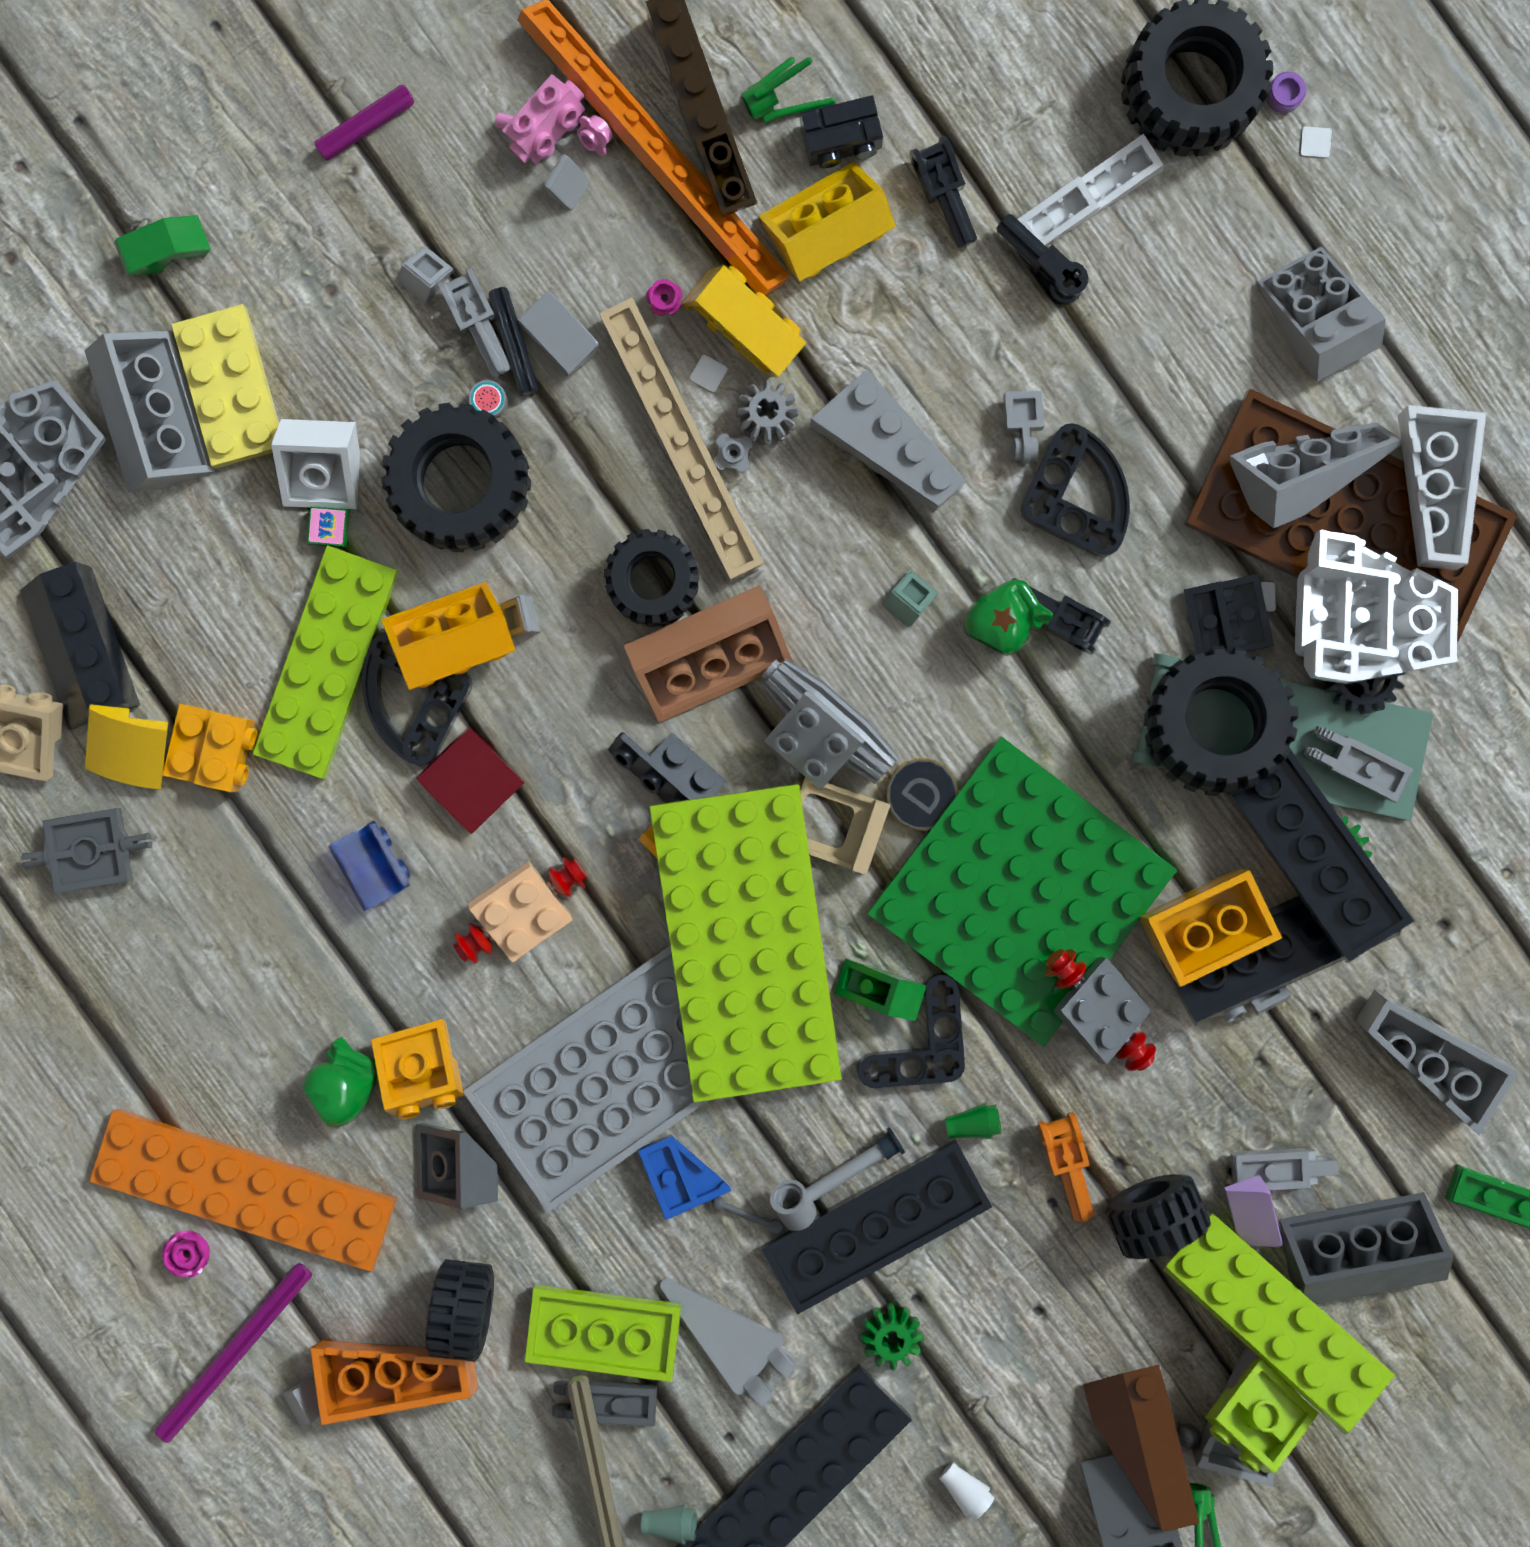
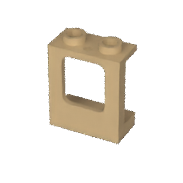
M804 777L803 782L796 780L795 784L800 786L802 806L807 795L816 794L848 805L854 811L848 833L841 847L834 848L807 838L809 855L867 875L891 804L829 783L820 790L806 777Z

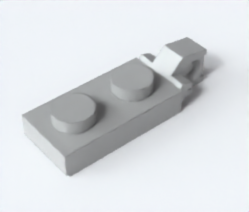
M1294 1148L1231 1152L1233 1184L1260 1175L1269 1191L1311 1188V1185L1318 1184L1317 1177L1338 1175L1337 1160L1333 1159L1331 1155L1316 1156V1150Z

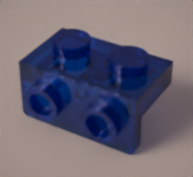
M374 820L363 828L328 846L364 912L410 886L408 881L410 873L407 866L401 859L396 860L390 849L392 841L384 827H378Z

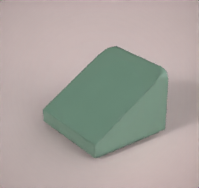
M910 570L885 599L882 606L904 625L911 627L937 596L938 592Z

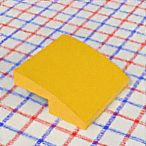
M90 704L85 769L117 782L161 790L168 722L129 718L130 709Z

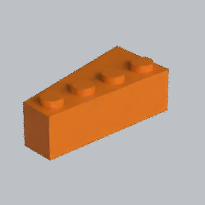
M322 1340L310 1348L321 1425L468 1399L479 1389L475 1362L431 1357L425 1347Z

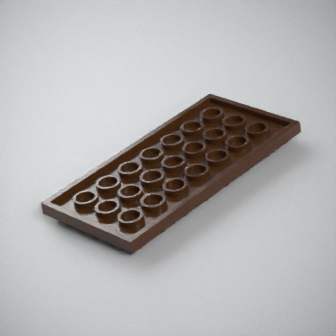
M1252 389L1247 390L1184 525L1298 578L1301 571L1307 568L1308 552L1318 531L1324 530L1356 536L1366 541L1364 547L1379 555L1387 552L1397 557L1396 564L1410 571L1418 568L1458 589V643L1517 518V514L1476 496L1468 564L1458 570L1419 567L1416 557L1404 461L1388 454L1306 515L1273 528L1250 510L1230 464V455L1269 441H1274L1276 446L1293 444L1297 436L1308 435L1310 439L1330 437L1331 432L1336 429Z

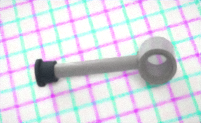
M887 1128L888 1133L876 1140V1145L806 1189L796 1180H785L779 1183L771 1193L770 1203L783 1225L792 1231H800L809 1227L816 1216V1207L813 1203L815 1200L882 1158L886 1157L888 1160L899 1152L903 1155L905 1151L891 1128ZM798 1202L795 1207L788 1209L791 1204Z

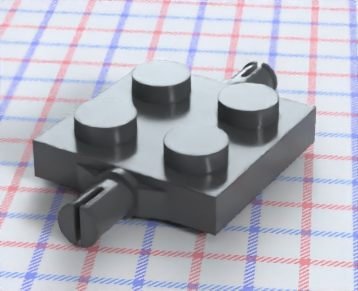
M121 808L42 820L45 834L43 851L23 853L21 860L36 858L35 861L23 862L22 865L25 869L46 865L52 876L54 894L133 881L130 865L131 851L152 848V841L137 843L138 841L152 839L150 833L128 836L124 829Z

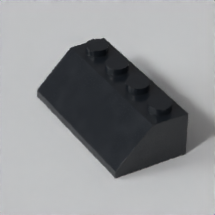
M72 562L39 574L19 590L58 702L63 703V716L68 730L88 724L90 704L128 709L140 706L91 566Z

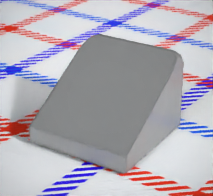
M564 154L563 156L561 155L545 182V188L551 200L569 210H573L587 188L589 178Z
M424 246L401 265L398 282L421 302L426 304L440 289L438 283L441 281L445 282L454 269Z

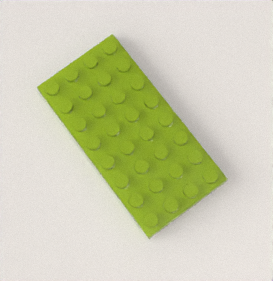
M799 784L650 805L694 1103L842 1080Z

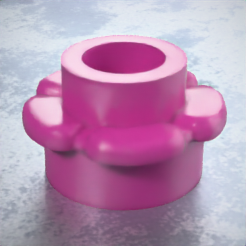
M661 279L648 289L646 300L651 305V311L656 315L664 316L667 313L673 315L681 307L680 299H682L683 294L677 284ZM667 295L668 300L662 301L661 297Z

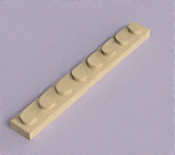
M633 297L599 313L730 581L764 565Z

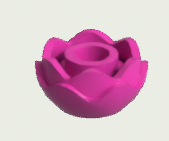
M177 1232L170 1237L163 1247L162 1257L164 1265L172 1275L195 1277L202 1272L209 1262V1245L205 1238L197 1232ZM185 1250L190 1252V1256L184 1254Z

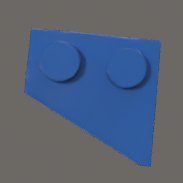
M671 1134L637 1150L665 1220L731 1192L730 1186Z

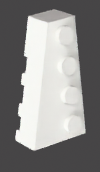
M1408 405L1398 415L1416 557L1419 567L1458 570L1468 564L1486 413Z

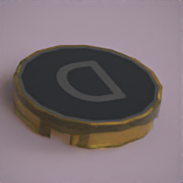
M914 758L901 763L891 772L885 785L886 803L891 804L889 813L899 824L911 830L929 831L959 792V788L954 775L944 764L931 758Z

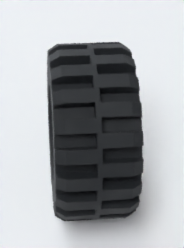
M1181 0L1175 2L1171 10L1163 8L1155 14L1152 22H1147L1126 60L1127 64L1121 78V83L1125 86L1121 92L1122 102L1125 106H1131L1126 115L1131 124L1139 123L1141 128L1138 134L1140 136L1144 134L1147 139L1152 137L1157 141L1155 147L1164 152L1167 147L1175 149L1174 155L1186 157L1190 150H1194V155L1198 157L1208 155L1212 148L1215 151L1224 149L1232 140H1237L1244 133L1263 107V102L1269 95L1272 86L1269 79L1274 74L1272 60H1266L1272 52L1268 40L1261 41L1259 38L1263 30L1257 22L1250 24L1245 19L1248 13L1241 8H1238L1236 12L1229 9V2L1217 0L1216 4H1209V0H1194L1192 5H1189L1188 0ZM1182 52H1195L1207 56L1223 72L1227 85V96L1223 101L1211 105H1197L1182 99L1173 91L1167 81L1164 69L1166 59Z
M451 403L439 404V410L433 412L427 407L418 411L420 418L412 422L408 418L400 426L404 429L403 433L399 438L393 435L388 443L392 451L390 456H383L382 467L386 470V476L381 477L382 489L388 494L387 504L390 510L397 515V520L407 530L435 548L441 550L446 548L452 552H464L465 549L472 548L474 551L484 549L486 543L490 541L497 543L503 539L502 533L509 527L513 530L519 522L517 519L520 511L525 512L529 502L526 499L527 491H531V479L528 476V469L530 468L527 458L511 431L503 422H499L493 414L486 410L478 411L473 405L461 403L459 408L453 407ZM460 445L471 446L480 451L490 465L492 476L489 489L482 500L468 510L458 513L443 511L430 502L424 491V477L427 467L437 454L447 448Z
M1213 646L1208 652H1203L1200 649L1190 653L1186 659L1178 660L1158 682L1147 702L1149 705L1148 710L1144 714V726H1147L1148 729L1145 740L1147 747L1152 746L1155 752L1152 758L1156 765L1162 764L1169 771L1166 776L1173 782L1178 779L1185 783V789L1192 792L1198 789L1203 790L1205 795L1217 796L1220 793L1232 795L1257 785L1277 770L1280 763L1286 760L1291 751L1289 746L1295 741L1298 731L1296 727H1293V722L1298 719V708L1290 704L1289 700L1294 696L1290 685L1283 687L1279 682V679L1283 676L1276 667L1272 671L1264 667L1266 659L1256 654L1253 658L1245 656L1246 649L1234 647L1231 652L1225 651L1223 646ZM1207 689L1224 690L1234 694L1244 702L1251 713L1254 732L1251 741L1243 750L1232 755H1218L1205 750L1194 741L1186 726L1185 711L1190 700L1199 692Z

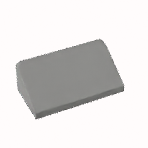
M551 291L545 293L518 320L520 326L567 376L592 359L598 349L599 343Z

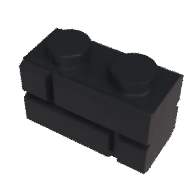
M873 95L800 113V129L810 166L819 164V167L822 169L831 168L840 164L842 158L854 155L857 160L868 159L876 155L877 150L882 148L883 132Z

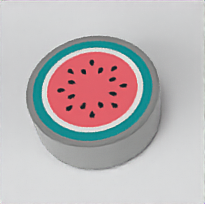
M480 381L472 387L469 394L470 405H473L478 411L484 409L493 414L495 418H498L506 410L508 403L507 395L503 388L495 381Z

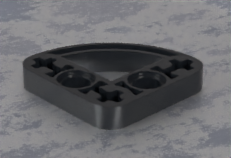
M1070 423L1060 427L1053 436L1021 502L1020 511L1023 519L1029 524L1095 556L1108 557L1120 548L1127 531L1130 514L1129 490L1119 462L1104 442L1086 428ZM1070 433L1076 435L1075 442L1079 444V447L1073 446L1068 451L1065 459L1072 460L1070 465L1065 459L1052 456V452L1054 451L1059 455L1065 446V441L1061 439V436L1067 437ZM1084 452L1094 460L1107 482L1111 497L1110 522L1062 499ZM1058 465L1063 470L1064 478L1061 483L1054 485L1046 481L1044 470L1047 466ZM1038 484L1043 490L1056 493V496L1054 498L1049 494L1046 497L1043 508L1047 510V513L1041 512L1036 517L1032 515L1033 508L1029 505V502L1035 503L1039 499L1043 490L1035 488ZM1075 514L1080 519L1081 527L1077 533L1070 534L1063 530L1061 520L1064 515ZM1089 522L1094 524L1090 531L1095 534L1101 535L1103 532L1108 531L1110 533L1109 540L1113 542V545H1107L1101 549L1098 546L1100 540L1091 535L1086 538V542L1081 540V537L1088 530Z
M381 633L372 641L363 668L362 690L366 711L376 732L392 751L411 764L428 765L438 756L473 686L472 678L468 672L460 674L459 681L464 684L463 689H455L449 698L457 701L454 707L446 701L436 699L438 693L443 696L447 695L450 689V685L446 683L448 676L438 679L432 685L427 686L426 688L430 689V692L406 738H403L387 715L381 693L383 666L401 675L403 674L395 656L389 655L386 660L383 658L385 652L380 649L382 643L390 644L386 633ZM457 674L449 675V677L454 678ZM440 705L446 709L448 718L444 725L435 727L428 720V712L432 707ZM422 725L428 731L439 733V737L436 740L434 737L429 736L425 745L430 750L427 756L420 755L417 759L414 757L416 750L412 748V744L423 741L426 733L419 732Z

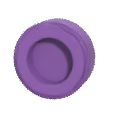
M1294 72L1278 74L1271 82L1272 86L1267 102L1277 112L1289 113L1294 111L1306 96L1305 81Z

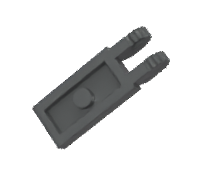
M569 1380L555 1381L554 1393L569 1396L567 1387ZM589 1381L598 1424L655 1426L658 1384ZM571 1403L554 1404L552 1406V1416L561 1419H574Z

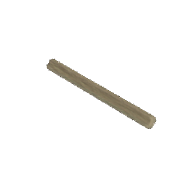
M585 1375L573 1376L569 1379L567 1387L601 1547H623L589 1380Z

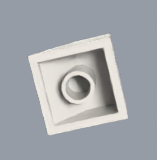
M281 419L271 446L283 506L357 509L360 449L356 423Z

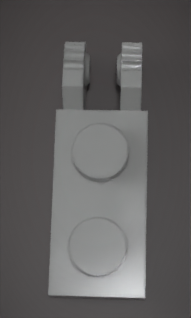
M1316 726L1313 734L1318 739L1336 745L1338 748L1334 756L1331 757L1317 748L1306 747L1303 752L1304 756L1318 764L1327 766V770L1391 802H1398L1414 770L1413 768L1349 736H1341L1327 728Z

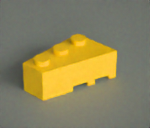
M725 265L707 270L683 299L681 306L687 311L692 307L709 321L706 326L714 333L720 331L734 344L733 348L768 377H779L807 343L800 336L801 329L787 317H784L782 320L772 310L775 307L772 301L761 292L756 294L745 285L747 282L745 276L733 266L727 268Z

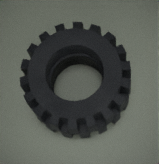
M643 529L640 534L635 535L633 532L627 535L628 539L622 543L619 541L614 546L615 551L613 554L609 553L606 560L608 563L607 569H604L605 588L615 607L632 622L646 624V626L655 627L657 624L664 626L670 624V621L676 618L677 620L684 615L683 613L693 605L695 595L698 594L699 572L691 550L681 542L680 538L675 535L670 536L666 531L659 529L657 532ZM652 557L661 558L672 567L674 584L671 590L661 598L655 600L641 598L634 592L631 586L630 576L632 570L644 559Z
M1185 1174L1162 1175L1139 1182L1119 1193L1107 1204L1104 1210L1121 1253L1128 1259H1152L1174 1253L1195 1242L1211 1225V1220L1194 1180L1191 1176Z
M451 1259L443 1261L435 1277L427 1316L426 1347L429 1356L471 1362L477 1361L485 1345L494 1295V1272L491 1264Z

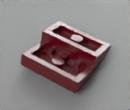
M470 726L416 777L420 784L470 834L474 833L524 784L523 779Z

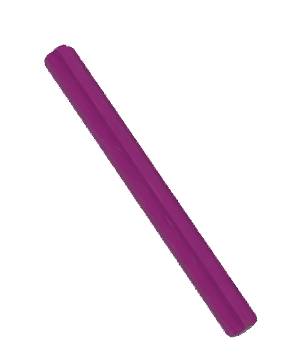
M298 1263L292 1268L156 1427L155 1435L165 1443L172 1441L312 1277V1272L304 1264Z

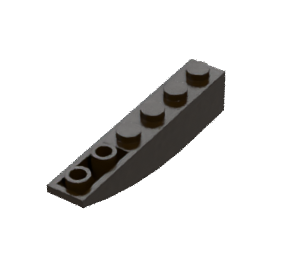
M685 0L645 1L649 25L721 216L723 217L756 205L757 201Z

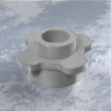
M726 433L719 435L716 440L719 446L718 456L714 458L716 468L719 470L726 468L737 470L739 473L746 472L750 468L748 453L753 447L752 440L747 436L732 438ZM735 450L737 455L731 456L730 451Z

